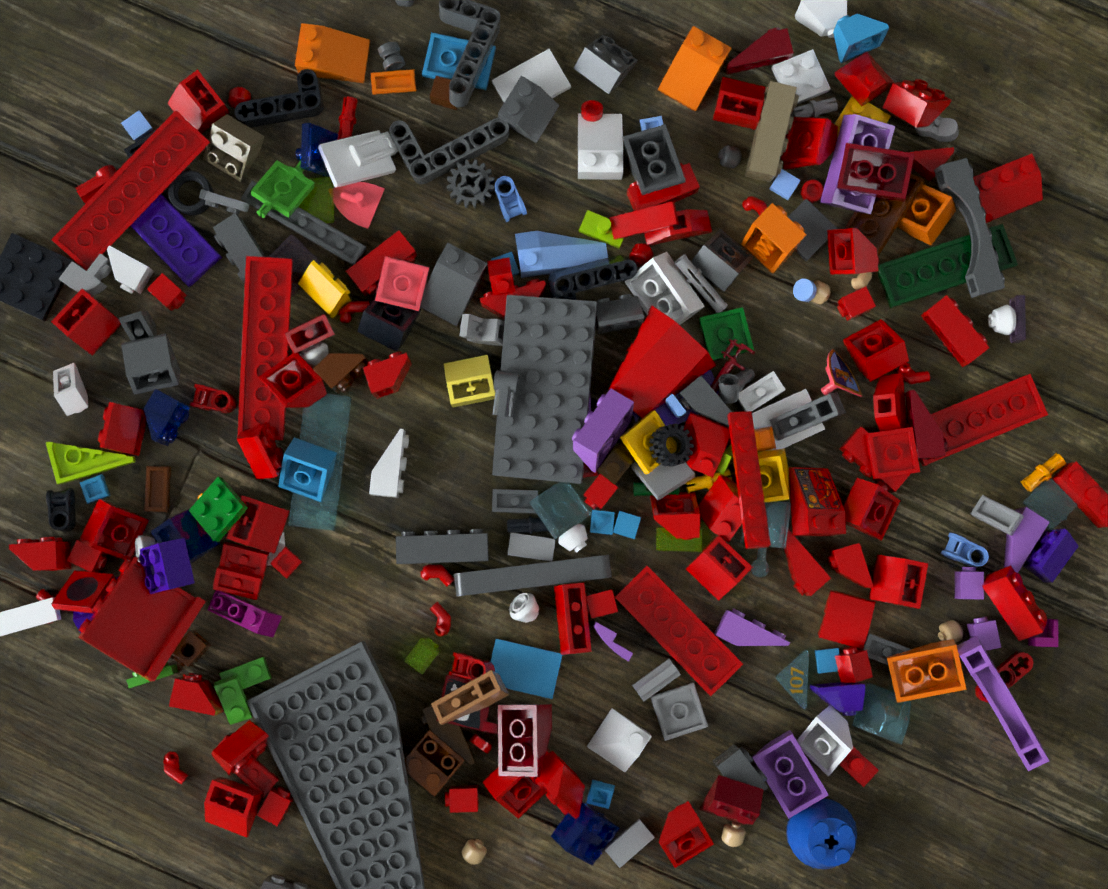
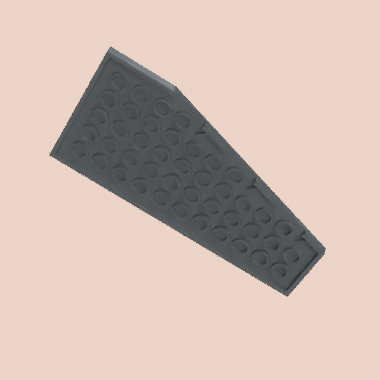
M365 640L246 701L259 728L269 735L267 745L337 889H425L396 703Z

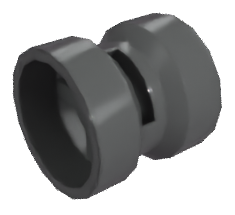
M388 42L378 48L379 55L384 60L383 67L385 71H397L405 66L404 58L399 53L400 47L398 42Z

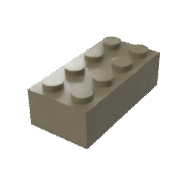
M770 81L765 89L760 120L755 130L744 177L771 182L774 177L777 178L778 174H780L783 161H780V156L786 151L788 139L785 138V135L791 130L794 119L790 114L796 108L799 95L796 94L797 87Z

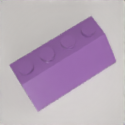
M857 114L843 116L820 203L871 214L876 197L837 188L846 143L889 149L895 126Z

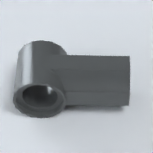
M496 371L494 377V390L496 392L492 415L513 417L515 398L520 388V373Z

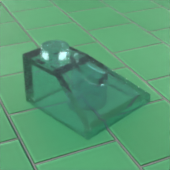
M867 683L863 710L857 711L852 726L902 745L909 724L911 700L897 703L894 692Z

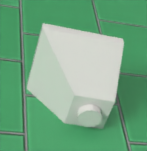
M801 0L795 14V19L819 36L833 38V31L837 21L847 15V0Z
M831 705L817 715L797 739L802 751L827 776L831 775L853 749L848 722Z
M611 708L587 747L623 772H626L639 757L652 736L646 730Z

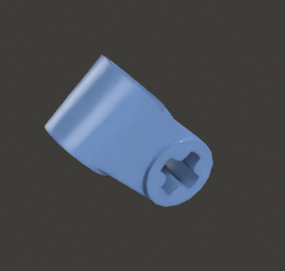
M507 176L498 178L495 182V193L505 221L508 222L510 218L520 214L526 215L525 205L521 196H519L514 181ZM502 184H508L511 190L508 193H502L499 187Z
M949 533V541L945 550L941 551V555L970 567L983 566L987 563L989 555L984 547L970 542L962 536ZM974 550L980 554V560L977 563L971 559V554Z

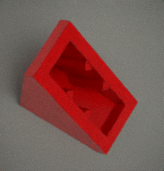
M954 147L909 152L915 153L912 168L928 181H931L935 176L934 169L946 163L954 153Z

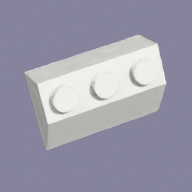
M668 252L653 257L637 271L633 278L625 281L634 297L638 296L640 305L647 315L652 305L680 325L705 307L677 265L674 264Z

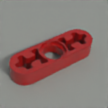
M1016 652L996 668L999 673L1004 670L1009 673L1010 679L1005 683L1008 689L1032 669L1033 659L1027 653ZM1018 658H1025V667L1019 666L1014 671L1008 667L1009 665L1015 667L1019 664ZM977 684L975 688L977 698L988 702Z

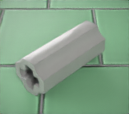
M667 659L632 686L644 702L681 674L671 660Z

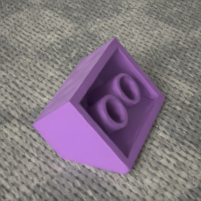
M610 389L606 395H601L597 402L598 407L594 412L590 411L584 421L585 425L582 429L578 428L572 437L573 451L594 473L599 469L620 439V436L623 435L632 422L634 402L613 389Z
M790 730L770 741L752 756L758 768L767 777L766 781L788 819L828 796L826 789Z

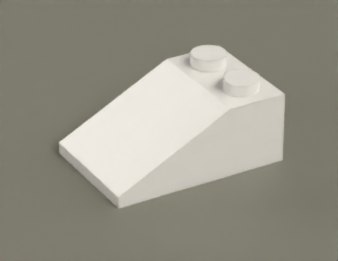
M578 114V179L622 180V114H603L600 120L594 122L587 121L582 118L581 114Z

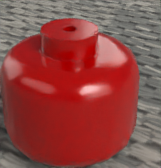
M235 87L230 90L228 103L234 109L239 103L251 100V93L243 87Z
M637 243L632 248L629 258L636 263L637 267H640L651 260L654 254L650 246L644 243Z

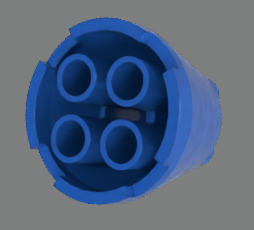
M823 798L789 818L787 840L791 850L801 862L816 869H830L849 861L857 841V828L852 815L844 806L832 799Z

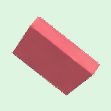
M385 256L375 301L419 311L430 267Z

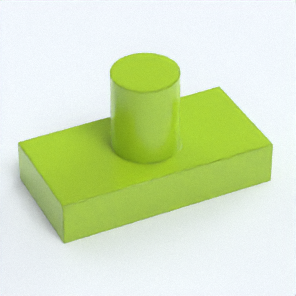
M587 210L579 232L620 249L624 238L613 239L610 219Z

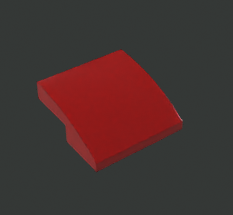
M225 542L220 565L216 569L213 589L257 600L270 553Z
M830 590L818 637L863 649L870 628L875 602Z

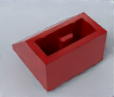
M196 70L179 83L167 103L173 111L177 110L201 134L210 128L214 122L230 113L199 70Z
M722 77L712 120L755 130L760 120L765 87Z
M903 80V82L892 84L883 108L918 128L929 126L950 105L952 100L946 97L945 92L942 90L930 88L924 80Z
M83 288L51 321L67 337L92 356L121 325L119 318Z
M395 352L389 355V359L383 361L375 359L367 363L368 366L363 367L372 395L378 399L398 392L412 365L407 353Z
M109 402L108 407L105 408L103 413L105 423L98 436L99 447L139 456L149 412Z
M265 422L240 432L237 437V441L256 479L277 477L281 471L284 456L283 450L278 448L274 441L276 438L272 428H268Z
M242 495L241 500L248 509L229 530L227 539L275 554L290 511Z
M716 536L685 570L719 601L753 567L720 536Z
M62 538L18 539L17 544H9V550L33 571L72 569L71 563L67 561L71 553L70 542H62Z
M877 555L872 579L874 587H871L869 599L920 609L928 563Z
M248 720L212 751V756L229 776L234 772L239 774L248 766L247 763L251 757L256 759L266 750L265 747L267 746L266 743L269 735Z
M552 750L545 757L541 775L535 779V782L542 790L546 789L547 798L552 804H557V807L564 815L569 813L577 819L580 814L585 785L576 773Z
M224 777L213 779L204 802L205 822L246 838L249 837L264 792Z

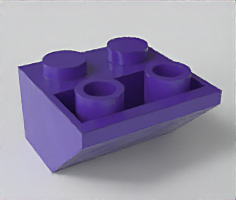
M1066 529L1045 531L1038 540V546L1035 550L1032 549L1023 565L1024 568L1045 583H1053L1078 548V544Z
M185 538L162 542L140 549L139 560L144 567L146 575L144 579L145 586L150 594L195 583Z

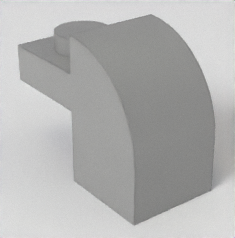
M99 254L87 271L72 261L59 277V280L77 292L83 288L92 295L98 294L107 287L101 280L107 277L112 270L110 260Z
M462 314L459 336L467 338V341L473 343L503 346L505 321L500 319H483L471 314Z

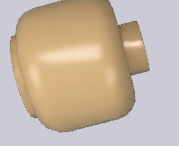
M816 280L814 283L817 292L811 301L823 304L830 296V286L820 280Z
M950 620L940 624L938 637L941 641L954 639L956 643L962 639L963 630L959 623Z
M733 821L732 824L724 825L721 839L728 846H741L744 842L746 831L741 827L740 823Z
M472 839L468 840L461 852L464 860L469 864L481 863L487 853L486 847L483 846L484 843L479 839L475 841Z

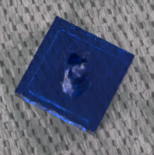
M311 123L302 124L301 148H297L295 152L296 158L299 161L301 160V168L331 178L318 147L320 144L337 140L338 134Z

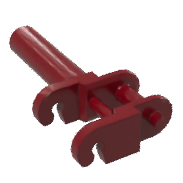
M729 339L730 345L725 352L721 351L724 354L723 357H728L729 360L710 386L715 393L719 390V377L721 375L729 374L734 366L741 370L745 369L736 362V358L741 350L745 349L753 355L755 351L743 343L737 344L736 339ZM736 346L739 349L732 357L729 355V353L731 352L733 347Z

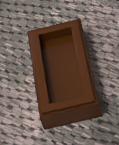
M146 466L145 512H169L171 467Z

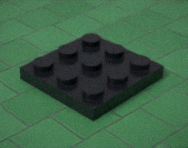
M11 233L0 255V301L42 321H46L64 285L59 280V277L73 260Z

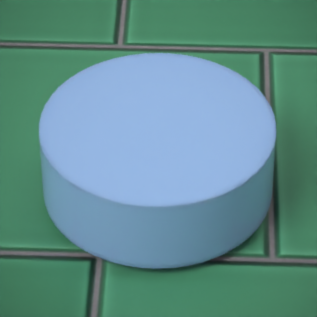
M808 279L798 280L793 287L794 297L803 302L811 301L817 292L815 283Z

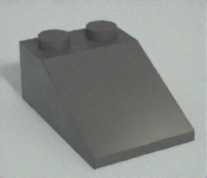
M666 124L623 136L624 152L642 195L686 182Z
M447 243L424 289L420 308L457 327L462 314L465 313L488 271V264Z

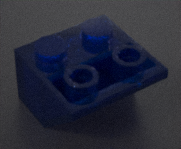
M157 389L154 390L145 405L144 412L152 440L168 446L169 443H173L177 438V429L180 424L185 423L188 419L190 407Z
M189 509L169 518L150 531L158 543L185 538L190 564L220 544V542L213 541L190 513Z
M582 801L579 817L575 819L568 813L551 837L566 852L593 865L608 843L614 838L619 827L592 806Z

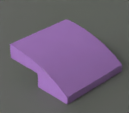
M595 621L593 626L601 639L615 653L629 662L633 653L613 642L617 633Z

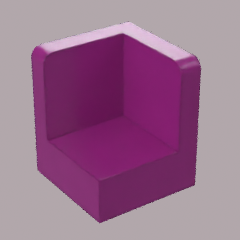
M1047 619L1044 632L1028 638V645L1058 647V619Z

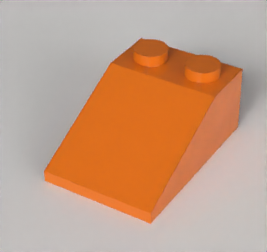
M301 23L295 61L296 70L299 73L303 69H311L318 78L364 83L370 40L325 26Z
M693 26L663 78L658 91L696 112L728 59L731 47Z
M923 185L897 227L910 236L932 245L956 212L953 198Z
M954 639L930 643L887 657L897 703L967 690Z

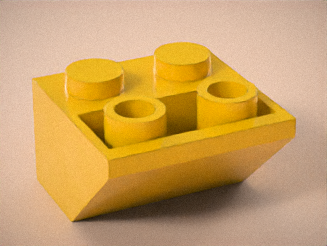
M313 260L298 284L333 319L342 307L352 301L348 296L350 291L339 278L335 281L333 280L335 276L325 264L321 262L318 265Z

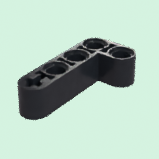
M303 69L298 73L297 83L299 92L239 103L235 108L237 119L252 128L320 115L324 109L321 86L316 73L311 69ZM307 79L314 80L311 85H304ZM317 100V104L315 106H307L309 101ZM295 104L293 110H286L287 105ZM267 108H274L271 114H264Z
M617 255L554 271L548 278L551 298L576 300L575 293L631 279L637 273V265L627 256ZM607 268L606 274L600 277L601 270ZM586 273L585 279L578 282L579 276ZM565 278L564 284L561 287H557L558 281Z

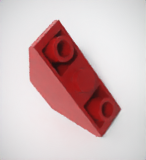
M693 209L677 211L679 224L644 233L646 245L650 246L712 233L708 211Z
M531 280L526 283V286L519 288L518 285H514L515 291L495 295H493L492 291L485 293L484 297L480 298L481 306L505 319L507 295L542 297L546 290L545 280Z
M903 373L880 376L873 395L874 416L880 432L907 428Z

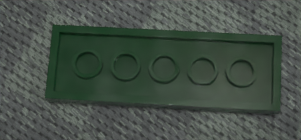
M1003 224L989 228L992 233L991 242L993 248L998 254L1000 271L1016 267L1018 264ZM970 235L879 264L877 273L890 309L967 283L965 275L971 259Z

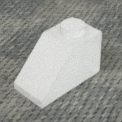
M108 246L107 252L115 280L121 283L120 288L130 294L133 291L141 294L154 271L143 263Z
M75 363L53 371L54 397L65 414L69 416L74 413H80L88 408V395Z

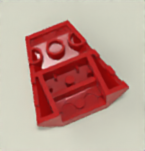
M652 305L648 311V316L638 330L639 333L634 343L631 344L628 350L629 353L625 361L622 362L609 387V390L613 389L634 402L633 412L640 418H644L648 413L665 403L666 398L670 395H676L698 377L716 366L706 349L676 321Z

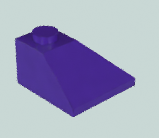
M837 682L810 685V689L829 706L831 705L836 711L842 712V716L856 715V711L863 710L865 684Z

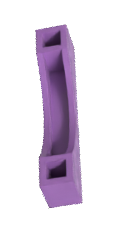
M978 636L957 645L959 656L994 710L1027 770L1030 771L1049 762L1043 746Z

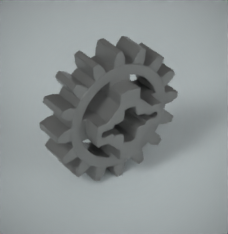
M467 159L464 166L458 162V169L451 168L450 170L453 177H447V181L451 183L447 185V190L453 191L450 194L451 199L457 197L456 204L460 205L464 202L466 209L469 204H472L474 209H476L478 202L484 206V198L490 200L491 194L489 192L495 191V187L490 185L495 183L494 177H489L492 174L491 169L485 171V163L478 166L477 160H474L473 164H469ZM461 176V183L456 187L457 179ZM470 181L471 183H474L475 186L471 187L470 185H467V182ZM486 181L485 189L481 192L480 187Z

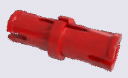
M343 98V108L338 119L340 127L337 140L352 137L353 127L356 124L355 111L358 102L356 98Z

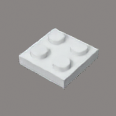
M813 49L775 64L771 68L778 83L797 87L796 94L799 95L797 104L827 93L831 89Z

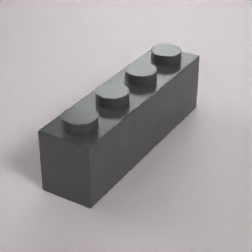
M234 213L213 227L216 232L214 237L221 247L225 246L227 249L226 257L233 266L237 265L240 270L237 274L245 284L246 256H266L243 219Z
M471 529L469 534H460V530H447V535H438V531H424V536H415V532H401V536L396 537V564L489 561L488 534L483 533V529Z

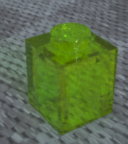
M429 637L426 640L421 638L404 661L423 675L440 653V650L437 649L439 645Z

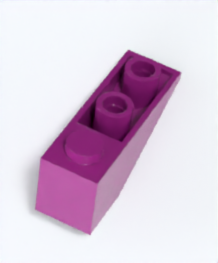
M218 590L215 591L208 607V611L256 634L274 637L282 618L281 615Z

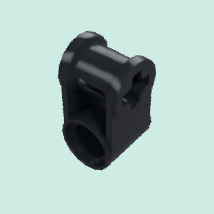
M73 488L56 492L48 490L46 502L50 527L57 531L70 532L76 526L75 493ZM62 516H65L66 523L64 526L60 527L59 519Z

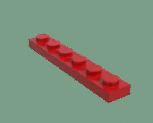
M752 411L729 412L727 417L746 549L769 547L771 543Z

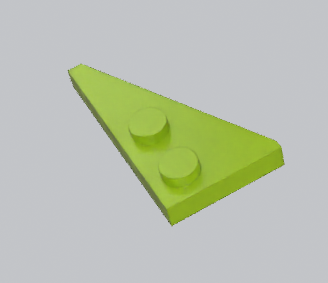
M46 442L58 485L136 462L134 456Z

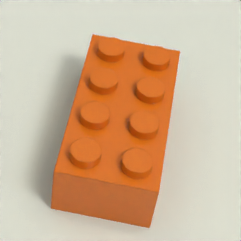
M771 203L753 222L741 245L774 274L792 255L807 234L804 233V228L796 221L793 222L787 217V212L781 206H775Z

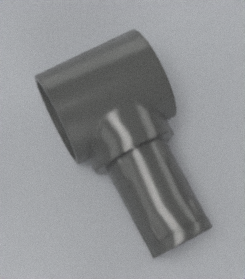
M745 367L744 370H741L736 375H721L719 377L718 396L726 404L737 402L739 392L744 388V385L754 379V371L752 369L748 370V367Z

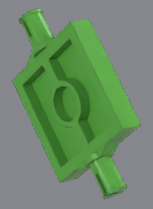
M301 159L295 167L286 166L278 160L272 165L251 190V196L264 203L257 211L259 216L262 215V218H265L271 209L277 210L288 218L294 213L314 188L315 182L306 178L302 173L308 167L307 161Z

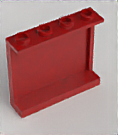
M135 556L130 561L126 559L118 570L122 573L117 580L113 578L105 589L108 592L103 600L100 598L92 608L95 613L91 619L86 618L78 629L81 634L78 638L151 682L157 679L206 601L200 597H193L179 587L150 594L145 586L144 579L146 575L144 567L137 561L138 558Z

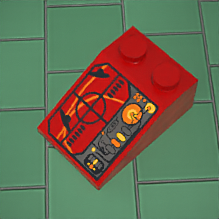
M790 467L792 535L834 536L846 534L845 510L829 469Z

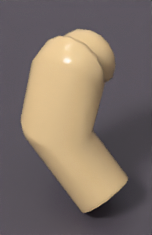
M872 272L860 273L857 278H853L851 281L852 287L855 290L867 287L872 278Z

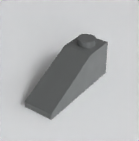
M702 376L698 377L678 395L680 400L678 401L686 411L690 409L692 413L729 427L727 415L732 411Z
M835 392L769 421L779 441L846 413L838 392Z

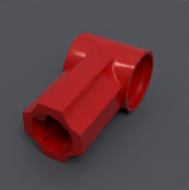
M114 165L102 167L96 172L95 177L76 187L78 195L85 204L117 172Z

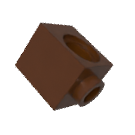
M190 630L174 650V660L183 667L185 665L187 667L193 666L209 649L211 644L196 630ZM188 644L193 645L195 649L192 656H188L185 652Z

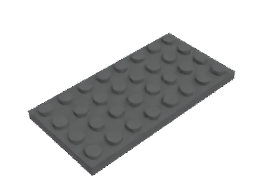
M507 295L501 371L520 373L521 381L515 398L513 417L497 416L493 476L583 483L584 462L573 451L572 437L578 428L582 429L585 425L584 421L589 411L598 302Z

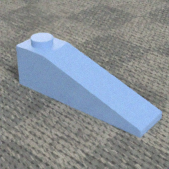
M541 231L515 234L521 278L551 274L557 270L608 258L606 243Z

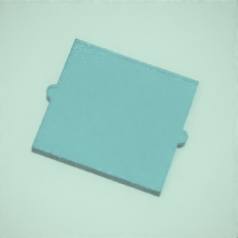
M1052 478L1048 481L1045 480L1039 487H1036L1033 490L1034 492L1022 502L1027 508L1049 521L1047 526L1049 530H1053L1062 520H1067L1066 516L1078 506Z

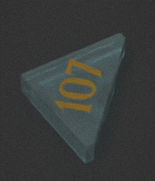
M806 649L775 677L803 710L807 708L809 652Z

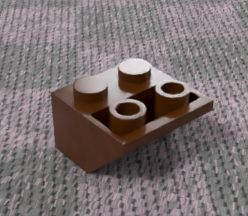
M329 353L313 370L332 390L339 394L340 392L345 393L353 385L351 382L357 376L361 378L365 375L363 367L368 366L367 363L369 361L363 354Z
M429 730L405 758L406 772L435 797L465 759Z

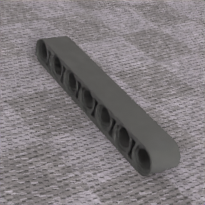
M609 555L456 573L454 574L457 597L610 578L612 573Z

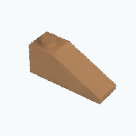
M490 670L431 703L439 723L443 725L488 707L509 694L500 675Z

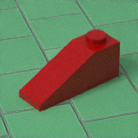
M784 526L779 529L791 578L795 582L793 586L802 596L804 594L812 596L831 577L798 539L792 535L791 531Z

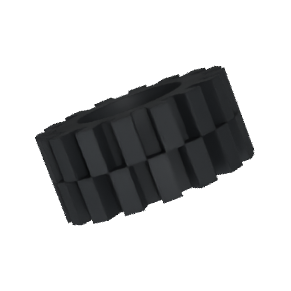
M669 424L656 429V432L652 433L651 436L654 438L650 439L649 443H652L653 446L649 447L650 451L654 450L655 453L652 454V457H658L656 460L658 464L662 463V466L672 467L683 464L690 459L688 456L693 454V451L690 449L694 448V444H690V440H693L692 436H687L690 433L688 429L683 431L684 426ZM668 437H672L676 442L677 450L675 454L670 453L667 449L666 440Z

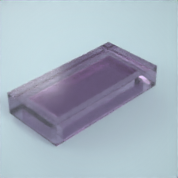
M1017 295L1009 300L1010 306L1016 313V327L1010 334L1011 343H1020L1026 340L1025 295Z

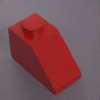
M325 314L316 316L283 333L293 354L335 335Z
M860 543L829 551L828 561L832 570L835 569L837 574L863 588L874 587Z

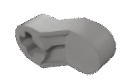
M938 116L929 126L915 127L918 135L931 137L939 142H951L959 135L958 124L951 118Z

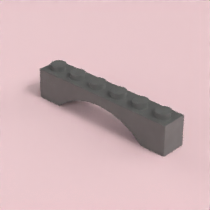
M967 158L940 165L934 169L940 192L953 198L954 204L964 216L970 232L971 259L965 279L971 298L1005 288V278L998 266V254L991 242L992 233L987 228L985 221L986 213L980 204V193L973 180L971 164L968 163Z

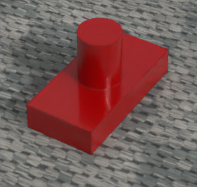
M854 747L839 764L862 787H865L879 771Z

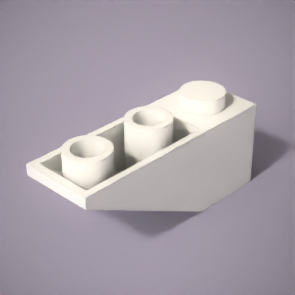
M404 429L398 431L372 470L370 495L399 498V493H403L404 480H401V471L406 470L407 458L403 457L404 448H408L409 435H405L406 431Z

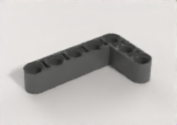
M439 0V17L442 22L472 32L449 84L450 103L455 107H464L471 98L500 31L501 16L495 8L471 0Z
M495 118L426 155L423 154L406 122L399 120L393 122L389 132L413 180L418 184H426L449 172L451 168H457L458 162L463 165L465 160L468 159L470 161L505 143L509 138V125L503 119ZM498 127L505 129V132L500 135L493 131ZM398 130L406 131L403 137L395 136ZM479 137L486 140L481 145L475 144L474 141ZM462 147L466 149V152L462 155L455 154L457 148ZM408 149L416 150L415 155L411 157L406 156L405 153ZM438 158H445L447 160L443 165L435 164ZM419 168H425L427 170V172L422 176H418L415 174L416 170Z

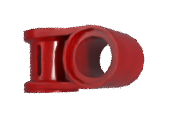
M200 384L194 385L196 390L193 402H190L189 406L221 413H230L235 409L236 399L233 395ZM223 397H227V405L221 408L219 405L220 400Z
M453 652L455 658L452 670L449 671L448 675L474 680L480 677L479 668L481 665L484 669L483 674L490 670L495 672V667L489 661Z

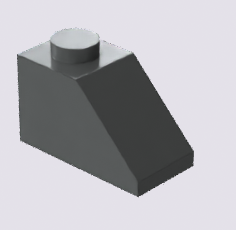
M148 310L119 318L131 341L157 335L156 324Z

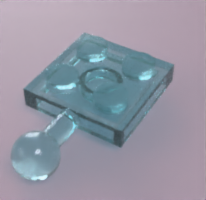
M781 501L765 502L771 543L769 547L786 548L791 503ZM742 528L741 543L745 544L744 533ZM767 547L758 548L757 560L751 565L753 567L751 569L752 574L759 578L766 576L769 572V565L766 562Z

